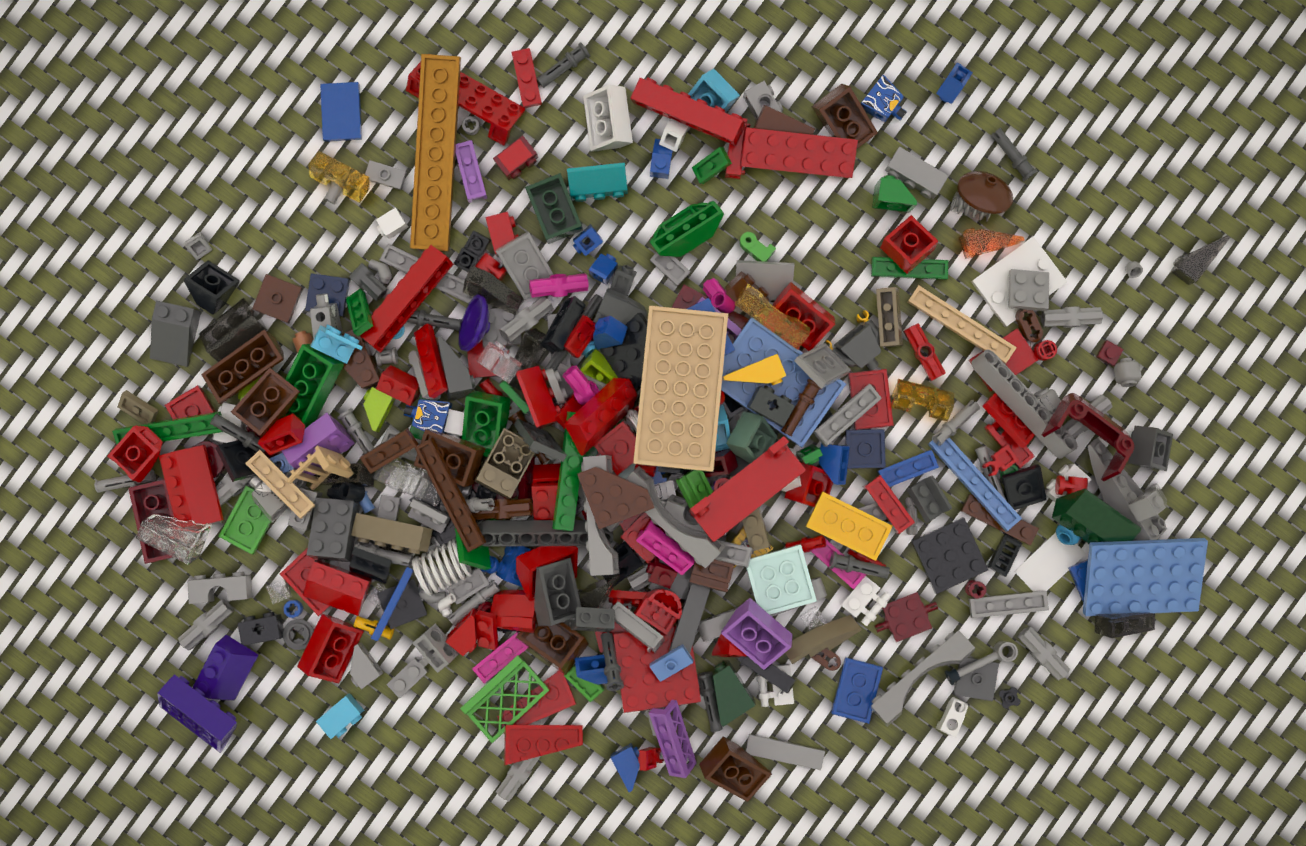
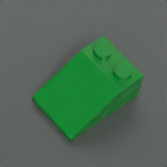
M473 391L465 399L462 439L486 448L483 456L487 457L502 430L506 429L511 398Z

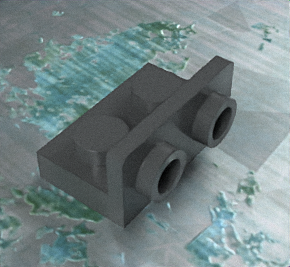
M933 475L920 480L907 489L908 494L926 523L952 509Z
M577 607L575 620L571 622V630L610 632L614 629L615 610Z

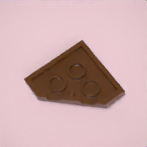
M596 466L577 474L598 529L655 508L647 488L607 472L604 469Z

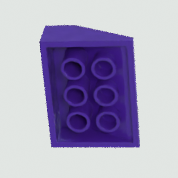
M174 674L157 693L159 707L221 753L237 727L236 717L228 711L224 713L220 710L221 706L216 701L207 700L204 697L205 694L200 689H193L189 686L187 679L183 676L177 677Z

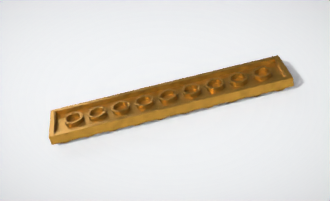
M421 54L410 248L426 250L430 245L439 251H449L461 69L460 56Z

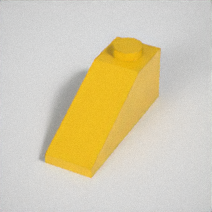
M775 354L722 376V381L771 383L773 386L782 382V378L786 376L778 354Z

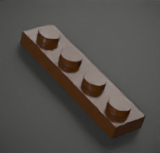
M968 494L960 510L1030 546L1039 528L1020 520L1006 532L971 494Z

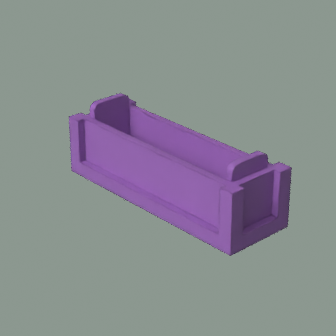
M472 140L456 144L455 153L468 202L471 203L472 200L480 198L487 199Z

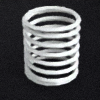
M456 539L450 540L448 545L443 543L441 548L435 547V552L429 550L428 554L422 553L421 557L416 556L412 559L413 570L418 582L429 596L432 595L433 591L438 593V585L443 590L445 589V583L451 587V578L454 583H458V576L461 580L465 579L464 573L468 577L472 576L471 567L459 563ZM445 548L450 554L452 563L450 562L449 558L445 553ZM438 551L442 554V557H443V560H444V563H445L446 567L444 566L442 560L440 559L439 554H438ZM431 554L435 557L436 562H437V565H438V568H437L436 564L434 563V561L432 560ZM425 557H426V558L428 559V561H429L431 570H430V568L428 567V565H427L426 562H425Z

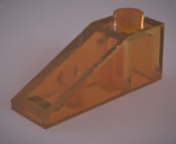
M975 228L963 231L964 234L959 237L965 259L1017 245L1024 241L1022 236L984 229L975 231Z

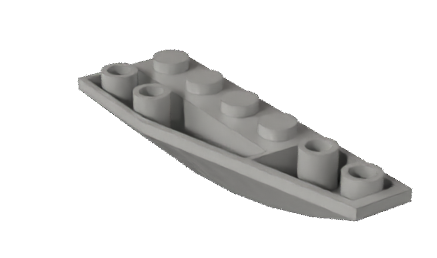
M1099 438L1094 439L1088 445V451L1097 485L1104 502L1141 528L1140 533L1132 541L1158 540L1167 529L1165 521L1159 515L1137 522L1128 505L1144 492L1124 469L1119 475L1106 481L1101 480L1113 455Z

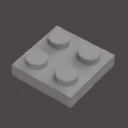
M1011 269L1009 271L1008 308L1047 311L1049 309V272Z
M518 306L489 309L490 329L483 337V348L522 344L521 334L515 340L508 343L499 332L503 326L513 320L514 316L519 313Z

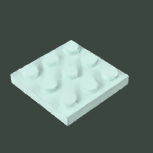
M801 544L750 559L749 567H746L755 601L769 615L817 601Z

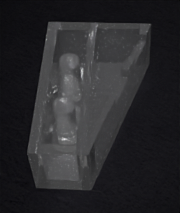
M497 341L495 344L489 342L477 359L478 363L507 383H510L522 365L521 362L509 355L511 351Z
M394 459L376 471L373 477L374 480L437 507L440 497L425 469L419 468L415 470V466L409 463L402 465L401 461Z
M153 514L142 521L136 539L189 565L199 558L212 524H199L190 520L181 521L177 520V518Z

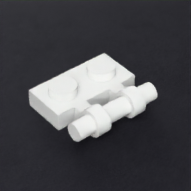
M865 576L841 606L856 618L862 612L865 617L861 622L868 626L871 621L874 622L877 618L876 615L882 607L885 608L887 606V601L891 596L884 592L879 597L877 592L881 588ZM873 599L876 603L869 611L865 607Z
M790 664L775 665L791 676ZM759 674L756 676L760 688L758 698L761 699V707L769 706V698H774L775 706L794 704L793 687L789 693L784 692L780 694L782 690L772 684L773 691H767L768 680Z

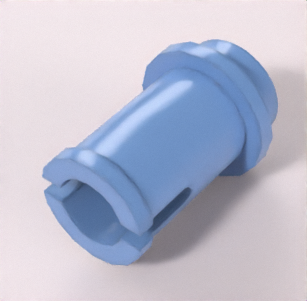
M365 491L363 500L358 502L364 514L375 508L367 495L368 491Z

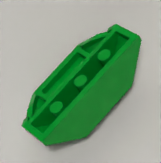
M715 201L692 204L660 224L653 238H651L650 244L659 256L682 257L714 236L724 216V212Z

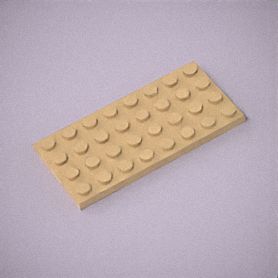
M649 306L633 464L713 472L728 313Z

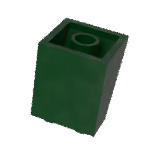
M730 661L718 663L713 671L722 727L756 705L754 697Z

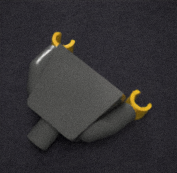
M863 310L862 313L866 318L862 319L857 314L856 319L860 324L834 344L836 348L832 347V343L829 340H825V342L830 345L829 348L847 366L863 368L866 365L872 371L879 365L875 359L881 353L879 329L872 320L868 319L869 313Z

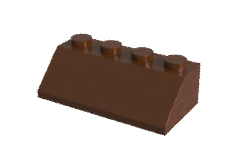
M264 329L201 375L218 404L221 405L262 376L269 368H273L283 361L284 352L275 337Z

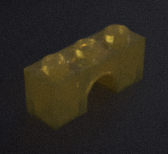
M320 151L316 153L308 164L309 176L324 185H327L330 180L337 183L342 188L343 195L359 203L370 189L369 177Z
M898 379L892 393V408L910 412L914 404H919L928 409L929 417L948 422L954 408V393Z

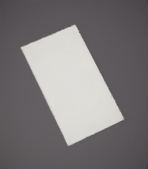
M1055 532L1014 572L1033 592L1047 591L1069 571L1068 567L1075 565L1086 553L1078 544L1066 545L1061 543Z

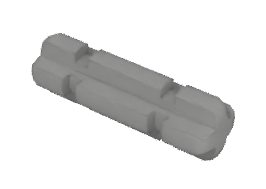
M907 497L905 499L906 511L915 523L906 529V533L908 535H916L918 533V527L916 526L917 508H915L911 497Z

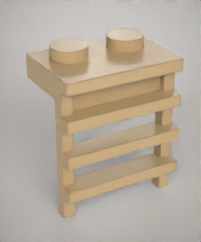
M317 445L315 447L316 451L313 454L309 453L307 455L308 459L305 462L301 461L299 463L300 467L297 470L293 469L291 471L292 475L287 481L292 483L296 478L313 483L310 489L315 490L331 473L348 479L354 473L350 468L349 461L342 454ZM313 462L318 465H321L322 468L311 465V463ZM305 470L320 475V477L318 478L316 476L303 473V471Z

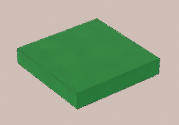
M503 381L499 386L527 416L531 415L527 403L506 381Z
M455 528L459 563L483 570L490 569L489 547L481 545L468 552Z

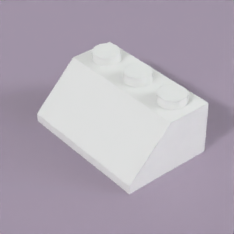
M608 84L583 96L591 151L616 149L633 143L625 87Z

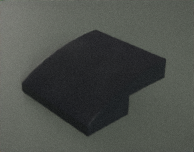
M354 547L349 570L386 584L392 560Z

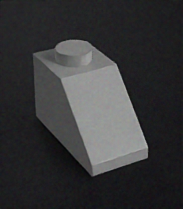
M360 642L354 646L350 675L352 676L353 684L363 689L384 672L363 643Z

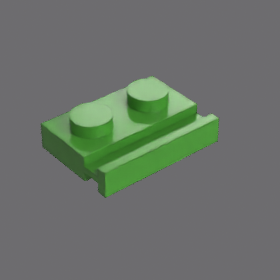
M690 470L681 478L676 479L689 508H692L703 498L713 493L703 471Z

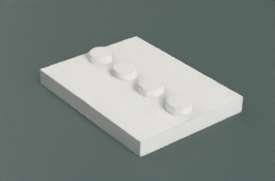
M1034 236L971 281L1004 327H1007L1016 320V312L1019 310L1008 308L1009 271L1011 269L1049 272V295L1067 283V280Z

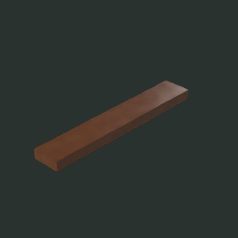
M430 438L416 446L415 450L467 551L470 552L487 543L434 439Z

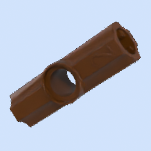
M527 498L517 500L496 499L494 500L495 506H489L494 507L492 511L472 512L475 520L512 519V517L531 516L533 513V503L531 499Z

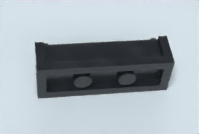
M576 296L564 300L541 343V346L551 354H554L556 351L561 352L565 350L564 345L580 314L584 312L583 308L586 305Z
M748 656L738 658V661L741 662L739 666L746 665L780 688L782 690L780 694L784 692L789 693L797 681L773 664L763 670Z

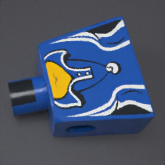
M884 75L881 76L861 102L866 113L883 122H886L890 115L901 121L907 113L906 110L899 106L904 96Z
M419 399L417 407L406 405L404 416L413 418L412 426L422 431L430 429L444 434L448 412L452 408V403Z

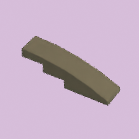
M849 615L826 623L792 640V647L785 654L793 665L808 654L810 657H813L825 648H828L829 651L862 629L853 616Z

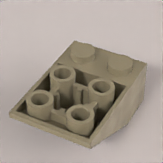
M504 428L474 482L506 499H510L535 453L528 448L529 445L523 441L524 438Z

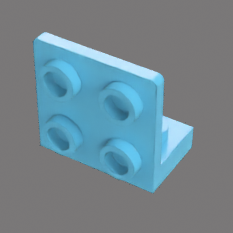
M328 324L326 327L320 325L310 347L346 364L355 348L359 350L363 348L358 344L360 340L347 333L342 336L340 335L341 331Z

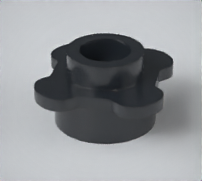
M1015 687L999 691L1003 708L1008 709L1012 705L1018 706L1021 701L1017 696L1018 690Z

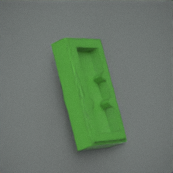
M575 664L566 675L564 674V677L589 702H592L605 690L602 684L597 685L578 678Z

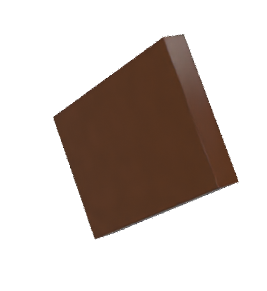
M766 105L763 106L754 126L757 129L812 135L815 131V128Z

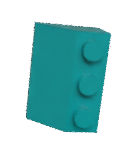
M625 163L567 169L571 200L575 199L576 202L586 201V198L594 197L595 200L605 199V196L613 195V198L624 197V194H628Z

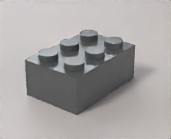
M316 498L306 555L313 559L351 562L355 536H351L356 513H359L360 505L355 501Z

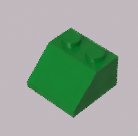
M886 175L884 178L881 177L876 183L872 208L910 213L917 206V200L903 182L895 179L894 176Z

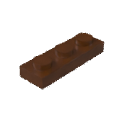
M406 428L363 454L360 459L371 474L415 448L419 443L410 430Z

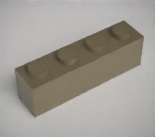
M356 513L351 536L358 537L357 541L369 543L370 540L375 541L374 545L386 547V543L391 544V549L403 551V547L409 548L408 552L420 555V551L428 552L433 529Z

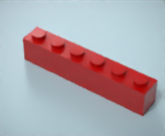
M639 78L630 98L634 104L669 119L672 118L731 145H737L745 127L741 116L735 113L727 114L724 109L718 106L710 107L704 100H693L685 92H680V94L674 92V89L668 85H663V87L657 85V82L651 78H646V80Z
M430 245L422 253L418 261L410 267L403 279L397 283L393 291L386 296L383 303L373 312L371 316L373 327L361 334L360 337L381 353L454 265L445 254Z

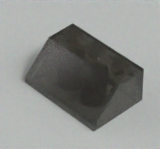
M243 298L202 330L199 335L206 352L219 362L261 331L267 329L261 318Z

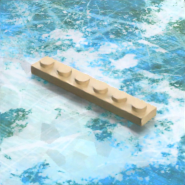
M919 285L907 302L979 349L993 351L1004 364L1007 363L1017 348Z

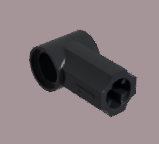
M343 482L342 484L332 485L327 491V496L330 499L361 502L365 496V488L362 485Z

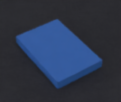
M359 82L320 84L323 141L362 140Z
M845 657L831 714L869 724L872 714V700L876 697L883 667Z

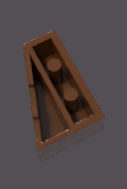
M353 329L345 332L360 340L358 344L363 348L362 350L355 348L348 363H345L343 368L361 388L367 390L377 386L381 374L367 342L360 336L357 337L353 333Z

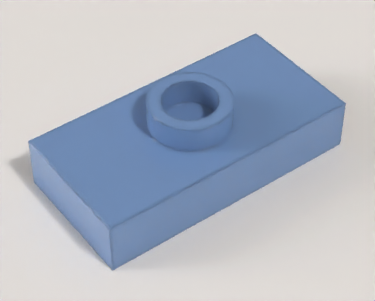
M682 644L651 662L649 667L661 682L692 664L693 658Z

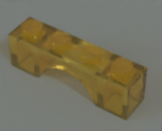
M747 284L736 298L734 305L797 350L809 336L810 328L797 318L787 316L777 310L761 292L751 285Z

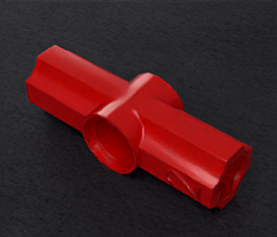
M919 323L904 330L903 332L914 351L915 358L920 361L929 380L933 381L944 375L946 372L935 354V349L929 343ZM922 347L928 350L927 357L921 355L920 350Z

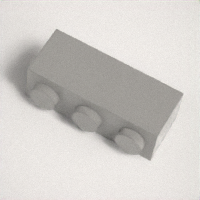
M901 147L896 150L885 169L889 176L902 180L904 185L910 189L915 188L919 190L920 194L928 199H934L938 195L949 176Z

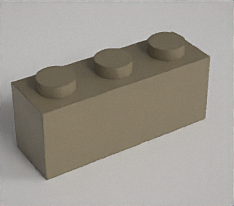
M899 288L876 289L880 347L903 346Z

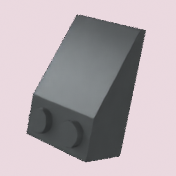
M156 301L151 323L150 359L188 367L201 311Z
M439 336L437 337V346L448 390H446L448 401L466 398L474 390V377L469 374L467 367L446 341Z
M571 558L536 568L534 608L538 626H552L575 618L576 608L581 607Z

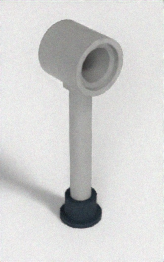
M998 641L993 647V653L958 670L945 671V675L949 683L954 685V682L960 680V677L997 659L1007 662L1015 660L1018 655V649L1011 642ZM1007 646L1009 652L1006 656H1003L1002 649Z

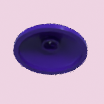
M474 296L465 310L459 331V347L463 351L473 349L490 329V314L484 296Z

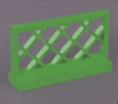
M517 655L460 709L471 718L489 741L494 743L505 732V726L502 728V724L513 725L550 689L527 664L524 657ZM523 667L529 672V681L518 680L519 671ZM507 682H515L514 694L504 693V685ZM518 683H528V695L517 694ZM537 683L544 690L539 695H531V684ZM493 695L501 696L500 707H490V698ZM504 696H514L513 708L503 707ZM517 697H528L525 708H517ZM478 709H486V720H478L474 713ZM489 709L500 710L499 721H489ZM503 710H513V719L510 722L502 721ZM489 723L499 724L498 733L494 737L488 732Z

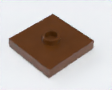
M266 274L252 309L290 323L303 288Z

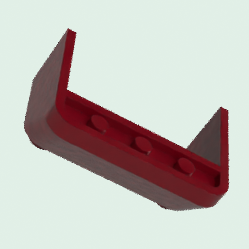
M1075 393L1066 395L1041 435L1046 437L1058 430L1068 415L1072 419L1078 420L1116 449V453L1101 480L1106 481L1121 474L1134 451V442L1127 431Z

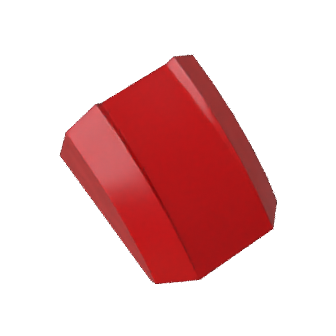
M135 425L107 456L123 469L132 481L141 483L155 464L163 441L148 427Z
M502 590L494 595L490 613L496 614L497 628L534 633L535 597L528 599L524 590Z

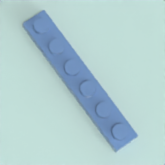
M950 438L941 446H938V443L935 444L933 440L928 444L1006 532L1022 519Z

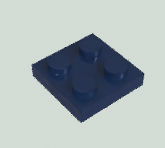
M311 273L305 311L310 312V309L317 305V294L327 293L329 303H336L339 316L344 317L350 279Z
M885 429L845 430V446H850L847 469L886 468Z

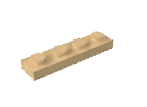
M261 450L245 463L300 519L316 506L293 482L288 483V477Z

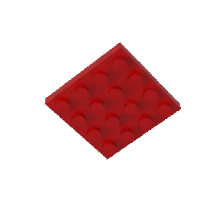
M672 626L667 635L657 628L654 629L665 640L655 653L652 650L648 652V647L629 632L613 634L617 664L621 667L620 676L624 683V687L620 689L623 713L664 708L671 700H677L678 705L701 702L693 645L690 652L693 663L660 682L649 667L651 662L668 653L676 626Z

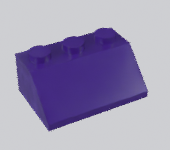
M225 635L212 648L193 689H200L205 694L204 697L208 699L235 700L259 654L230 636Z

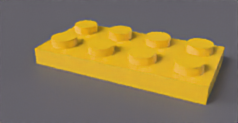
M822 492L805 527L876 561L893 526Z

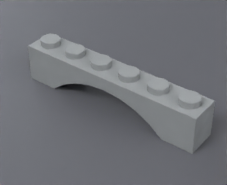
M612 456L583 457L581 470L583 472L597 466L613 474ZM586 498V501H584V511L587 512L585 530L588 532L586 549L589 552L590 559L587 563L588 571L591 576L619 574L618 553L610 545L603 528L598 529Z
M640 466L626 478V480L648 489L655 508L645 513L650 516L654 524L659 525L665 530L668 537L678 542L683 551L693 556L697 564L706 568L725 548L719 540L712 542L705 532L691 529L673 518L659 500L654 480Z
M959 630L956 633L951 632L945 638L946 642L941 646L937 644L930 651L932 654L927 658L922 657L916 662L917 667L912 671L908 669L901 675L902 679L898 683L893 682L886 689L888 692L883 696L879 694L872 700L871 709L887 727L902 715L906 696L913 684L921 676L940 666L961 664L975 651V647Z

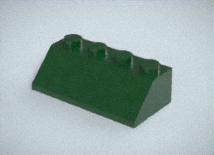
M1087 489L1056 498L1052 518L1061 526L1072 530L1074 535L1081 537L1088 544L1090 542L1132 541L1141 531L1138 525Z

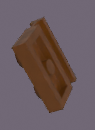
M714 559L704 568L694 562L689 583L727 593L734 564Z

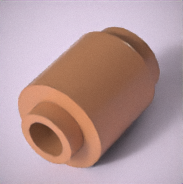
M301 331L295 334V338L292 340L297 353L302 344L312 343L311 333Z

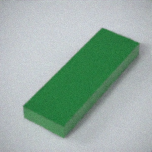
M362 289L357 290L346 298L353 333L357 337L373 327L366 294Z

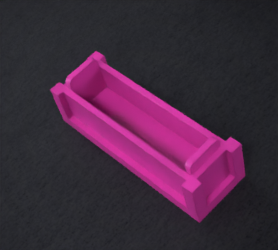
M652 521L648 523L644 530L639 532L636 541L680 575H683L694 565V557L688 552L683 551L679 543L668 537Z

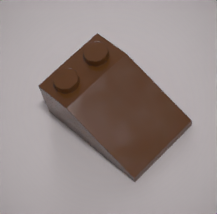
M840 84L811 106L832 137L858 140L857 149L878 133L853 90L848 85Z
M269 368L233 408L231 413L262 437L278 419L286 416L300 391L273 369Z
M425 429L421 443L430 438L434 439L456 484L463 487L473 485L486 448L460 438ZM417 454L414 466L426 470Z
M537 617L534 633L520 631L516 636L522 643L565 675L574 665L575 658H579L589 645L584 636L575 630H571V627L561 622L552 626H538Z
M724 736L699 764L706 780L747 802L772 775L766 767L743 748Z

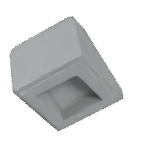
M201 232L185 241L184 245L196 260L213 250Z

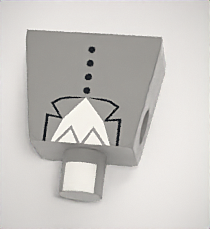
M327 293L317 294V305L310 309L313 339L320 325L326 327L328 324L343 332L337 304L329 303Z
M258 476L251 479L249 485L255 489L252 492V499L269 521L273 523L288 506Z

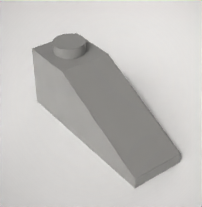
M1156 483L1128 506L1137 522L1156 516L1164 510L1167 499L1158 483Z

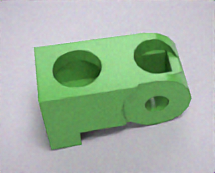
M745 232L740 238V247L756 261L767 262L776 250V247L772 244H769L768 247L763 245L752 232Z

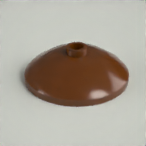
M984 171L968 172L960 178L957 184L960 197L969 206L978 211L1000 214L1006 212L1013 203V193L1005 181L994 174Z

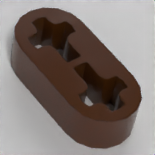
M1019 309L1016 312L1015 318L1023 337L1027 341L1038 342L1043 336V330L1033 310ZM1024 313H1028V314H1029V315L1026 317L1027 320H1023V319H1022V318L1024 317ZM1031 329L1036 330V332L1034 333L1035 337L1030 336V334L1032 333Z
M828 648L821 651L823 653L822 656L816 654L811 657L830 671L837 670L841 665L840 657L833 651H829ZM826 656H828L831 659L833 657H836L834 660L836 662V665L834 666L831 664L830 666H828L829 662L824 658Z

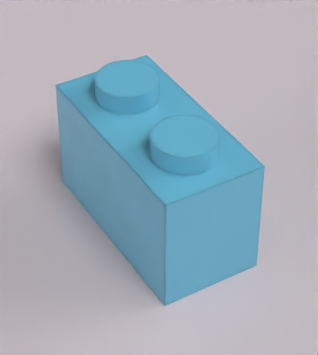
M349 693L321 716L316 723L330 739L334 736L339 738L347 731L345 727L348 724L354 725L362 718L360 714L365 710Z

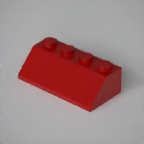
M613 378L564 423L580 455L583 456L627 415L628 410L633 408L637 393L630 379Z
M201 445L159 455L177 531L224 520L206 446Z

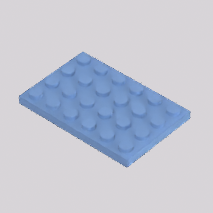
M752 316L732 343L735 351L724 356L722 376L775 354H778L786 376L782 378V382L773 386L771 383L722 381L721 391L753 414L758 413L747 408V405L757 387H764V385L775 390V395L788 397L792 400L791 404L796 406L799 400V393H802L806 387L807 379H811L794 361L803 352ZM839 379L819 390L814 398V404L809 405L792 437L780 431L783 426H779L767 418L765 420L771 427L802 448L846 386V383ZM773 400V401H768L767 404L770 405V408H769V409L776 407V406L773 404V403H774V400Z
M1205 538L1090 542L1083 614L1085 616L1199 611L1208 541Z

